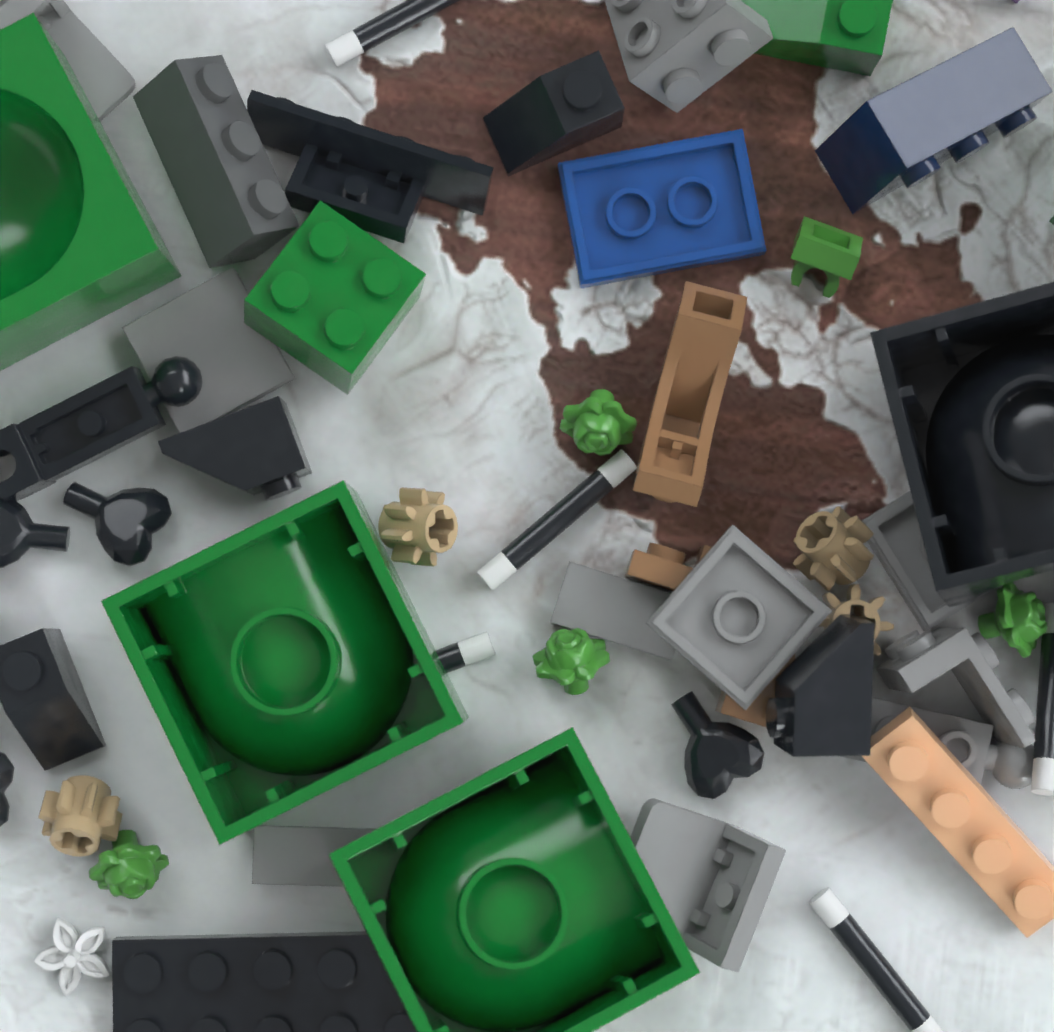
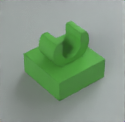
M804 216L795 237L791 259L795 260L791 274V284L799 287L804 273L811 268H818L827 275L822 296L832 297L838 289L840 277L848 280L852 279L861 256L863 237Z

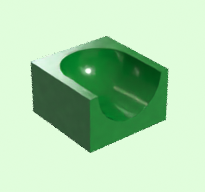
M34 13L0 29L1 371L182 276L67 58Z
M344 480L101 600L219 845L464 723L469 718L357 491Z
M573 727L328 854V858L416 1032H594L700 973Z

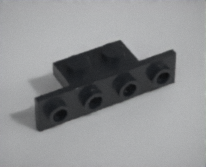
M251 90L247 99V111L262 144L299 156V160L285 188L287 200L292 208L311 213L321 200L362 230L400 243H405L423 197L483 216L494 167L475 162L466 156L453 155L416 143L404 136H394L357 124L345 117H335L304 107L286 98L273 97Z

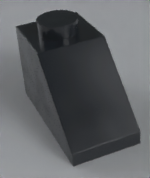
M598 50L539 76L484 116L483 122L509 177L621 128L625 108Z
M279 396L158 441L162 454L252 495L263 492L266 501L302 488L299 478L312 473L287 404Z
M840 614L775 679V698H769L766 706L767 732L771 738H774V745L793 757L870 756L875 623L853 614Z
M42 628L0 645V701L6 715L45 771L106 746L60 629Z

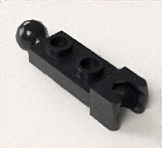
M174 356L164 359L155 368L152 380L146 383L140 369L131 366L19 424H11L1 429L0 457L12 454L15 458L16 468L11 477L0 483V497L6 501L24 499L56 483V480L165 426L166 423L157 406L166 403L169 406L180 407L191 403L201 391L203 384L201 371L188 358Z

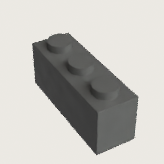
M222 55L175 59L133 96L209 268L256 259L299 227L286 194L282 189Z

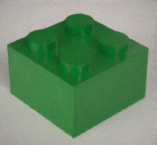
M320 200L244 299V323L348 395L420 298L426 273Z

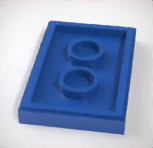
M743 129L558 162L557 164L580 289L751 258L766 253Z

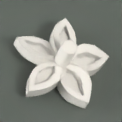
M57 918L52 934L55 946L43 950L34 959L33 963L47 971H56L61 968L59 984L65 996L78 986L82 973L93 978L110 976L111 972L106 962L98 955L93 954L104 939L105 926L88 929L78 937V933L71 923Z

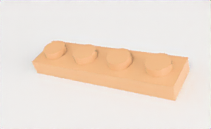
M909 706L871 736L870 756L862 757L1026 938L1053 920L1054 866L915 711Z

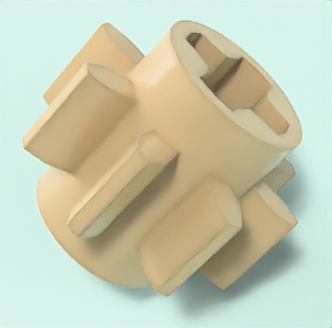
M402 487L399 490L400 502H391L383 507L378 523L380 539L384 545L393 549L391 555L393 562L434 567L437 564L436 553L448 551L456 540L458 532L456 515L449 506L443 505L445 499L443 492L426 491L423 488Z
M837 506L832 513L827 511L814 513L800 525L793 540L803 552L794 560L793 564L810 581L815 579L825 590L830 591L835 583L839 585L851 584L863 576L869 567L870 560L874 557L864 545L874 533L857 515L850 517L840 506Z
M859 584L849 585L846 594L847 601L840 602L830 592L822 595L824 603L831 610V613L818 626L824 627V630L840 614H850L851 607H854V614L875 623L874 640L880 631L893 630L894 624L881 621L877 612L883 605L885 598L880 596L868 602L860 600L861 590ZM874 641V656H879L882 651L880 646Z
M86 775L70 777L62 781L60 793L49 790L45 791L38 816L39 819L44 821L41 833L43 836H50L51 845L61 853L77 857L92 855L99 851L101 839L107 841L117 840L123 815L117 811L120 798L118 796H111L110 787L98 778Z

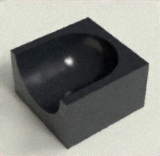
M1054 282L870 332L934 586L938 595L949 607L974 602L981 594L1005 584L1054 570Z

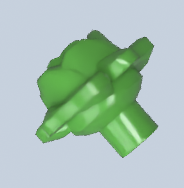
M597 389L592 391L590 397L586 398L582 403L564 407V419L561 420L559 429L571 436L577 448L582 452L596 453L602 456L610 454L618 445L631 443L633 440L632 431L635 430L637 421L623 411L621 404L614 401V395L610 391Z
M1011 582L997 589L998 601L993 612L979 615L978 627L985 639L1002 636L1010 647L1016 648L1017 652L1025 658L1031 655L1032 649L1037 647V639L1047 631L1046 610L1042 601L1036 597L1034 592L1019 590L1015 583Z
M580 628L572 630L560 629L553 632L546 642V647L532 656L534 665L537 666L535 668L537 677L541 679H554L557 683L563 685L565 692L570 695H579L586 692L589 688L588 680L594 678L595 673L600 667L610 662L609 653L605 651V640L590 638L587 632Z
M120 830L117 840L111 841L113 849L100 853L98 863L89 869V878L97 881L100 889H109L114 897L124 896L128 899H138L147 890L153 888L155 882L159 879L160 871L169 865V859L167 855L161 854L158 845H138L137 835L133 830Z

